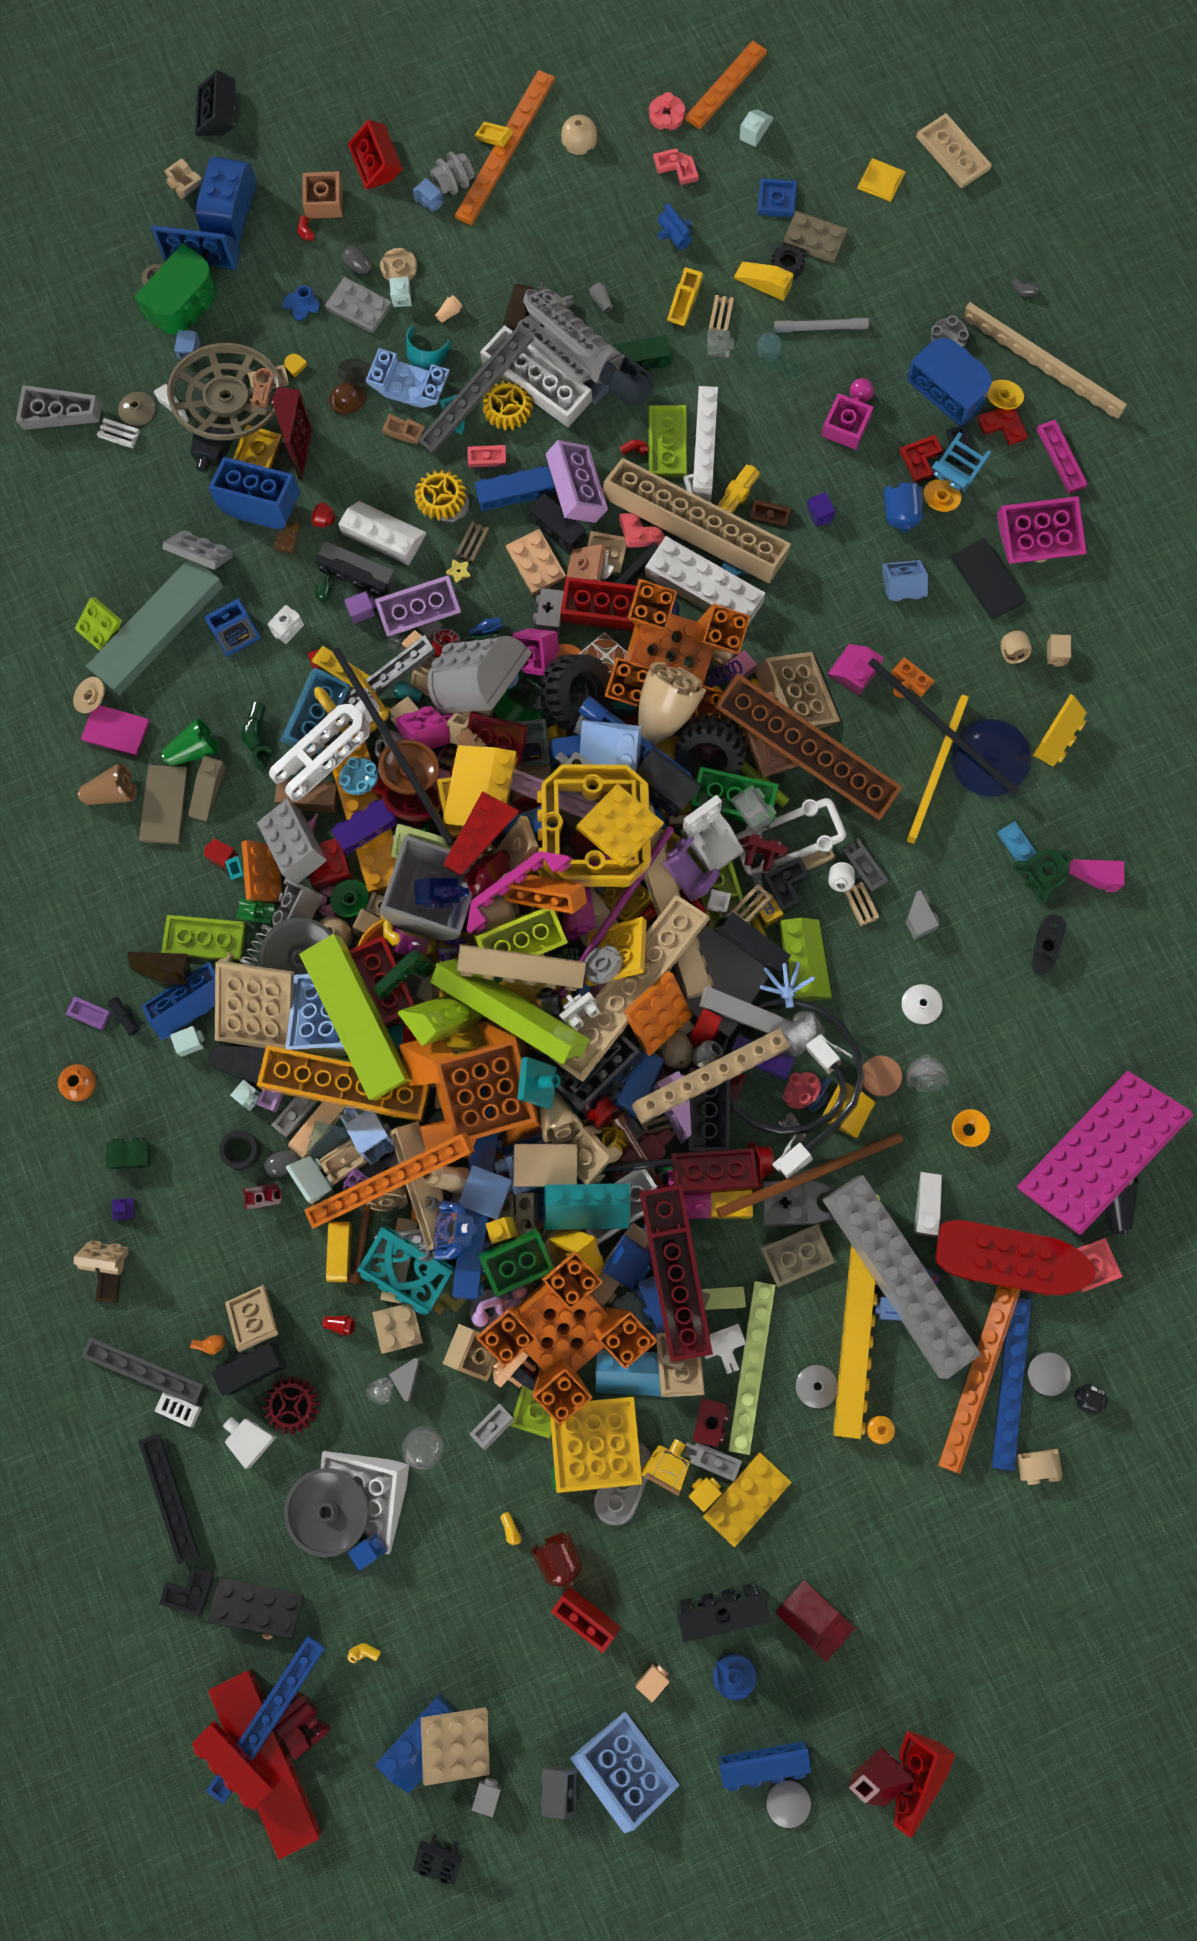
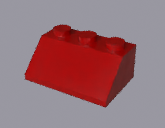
M368 119L348 143L363 185L367 190L392 182L403 170L385 124Z

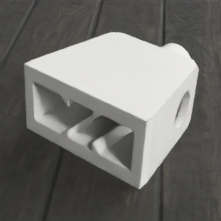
M230 1417L223 1425L231 1433L225 1443L245 1469L251 1468L277 1438L276 1435L250 1419H244L239 1424L233 1417Z

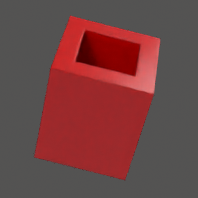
M214 838L204 849V856L208 861L227 871L225 861L238 855L234 848Z

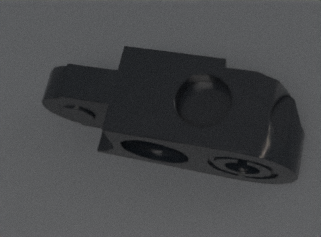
M1052 914L1047 916L1039 926L1031 963L1032 969L1037 975L1043 976L1049 973V971L1051 972L1056 962L1067 927L1065 920L1059 915ZM1052 923H1056L1058 925L1056 930H1053L1050 927ZM1043 944H1049L1052 948L1051 951H1046L1043 948Z

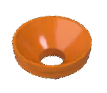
M83 1065L68 1066L61 1072L58 1078L60 1093L71 1101L87 1099L93 1093L96 1085L94 1073ZM73 1075L78 1076L79 1083L75 1087H70L68 1084L69 1078Z

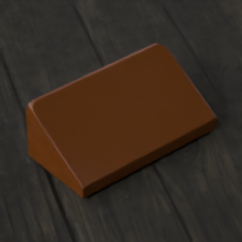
M754 499L750 519L787 528L792 507Z

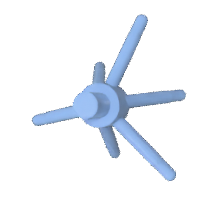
M796 962L790 985L786 963L782 965L784 983L781 985L768 968L765 967L764 971L778 989L760 985V989L780 994L781 998L785 999L786 1008L794 1007L793 996H795L796 991L815 980V977L812 976L794 987L800 962Z

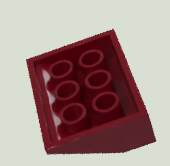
M277 387L276 393L272 395L271 403L274 406L275 415L278 418L298 479H303L313 428L300 390Z

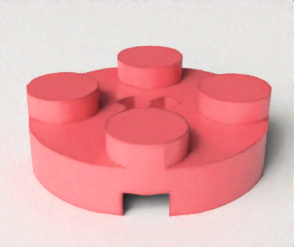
M670 92L658 96L649 105L650 122L659 130H663V128H669V131L675 130L684 121L685 106L678 97L673 96ZM666 110L670 111V115L667 114V113H666V114H663V113H664V111H666Z

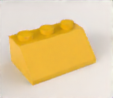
M1072 694L1066 700L1033 756L1052 767L1055 766L1057 761L1060 763L1063 761L1067 754L1064 751L1066 746H1072L1077 738L1074 733L1076 730L1081 731L1086 723L1084 717L1087 712Z

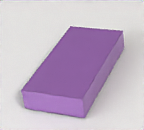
M75 996L66 1012L67 1016L102 1031L112 1012Z

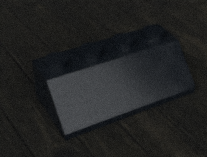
M687 1067L686 1075L700 1068ZM729 1079L689 1100L691 1136L685 1142V1150H730Z

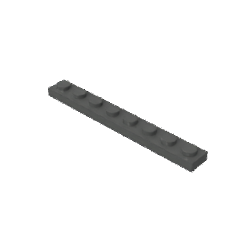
M519 324L418 441L434 454L534 340L533 336Z

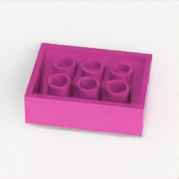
M1079 496L1001 506L997 512L999 532L1009 564L1086 554Z

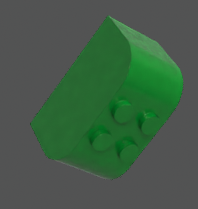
M182 243L134 298L143 318L164 333L177 335L178 330H188L192 324L198 321L199 316L210 307L216 297L217 287L206 260Z

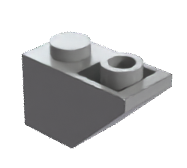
M921 890L916 892L905 922L914 940L935 931L939 926V918L935 912L931 911L929 898L926 894L923 895Z

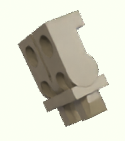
M540 1193L507 1194L499 1219L513 1216L518 1235H522L535 1228L540 1234L538 1216Z

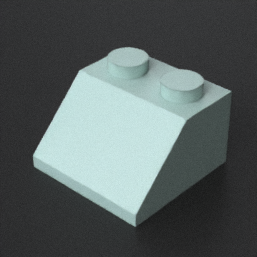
M308 1156L286 1166L303 1196L312 1205L321 1202L335 1193L332 1188L335 1184L331 1182L328 1175L325 1177L318 1158L314 1159Z

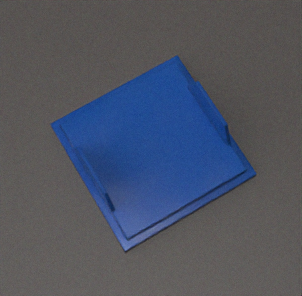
M624 1235L602 1271L630 1290H633L637 1282L643 1281L651 1269L649 1266L651 1261L650 1253L644 1247Z

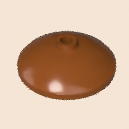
M415 740L396 741L423 789L427 791L433 786L438 777L439 763L436 755L428 746ZM387 746L379 758L378 769L381 779L390 789L397 793L416 795L415 789L404 774L390 747Z

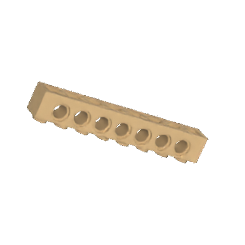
M779 1028L635 1101L632 1108L640 1123L643 1124L784 1052L790 1046Z

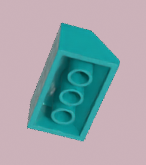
M630 1184L545 1185V1230L629 1229L631 1207Z

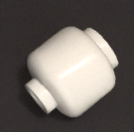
M845 862L834 864L829 871L828 881L830 887L838 892L850 890L855 882L854 868Z

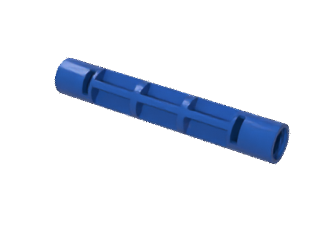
M591 696L586 699L578 710V713L589 721L625 724ZM641 736V761H644L651 750L655 748L691 776L689 771Z

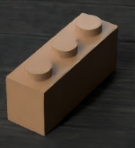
M287 778L285 781L277 784L275 794L276 806L285 799H288L301 811L337 812L339 792L337 785L331 781H323L317 784L305 797L298 801L291 800L285 793V788L292 779ZM300 787L296 788L293 793L297 792Z

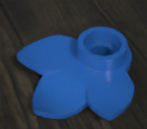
M302 285L297 288L296 293H290L285 297L282 308L293 309L294 318L297 321H301L308 316L309 312L315 314L318 312L319 302L314 297L313 290L306 285Z

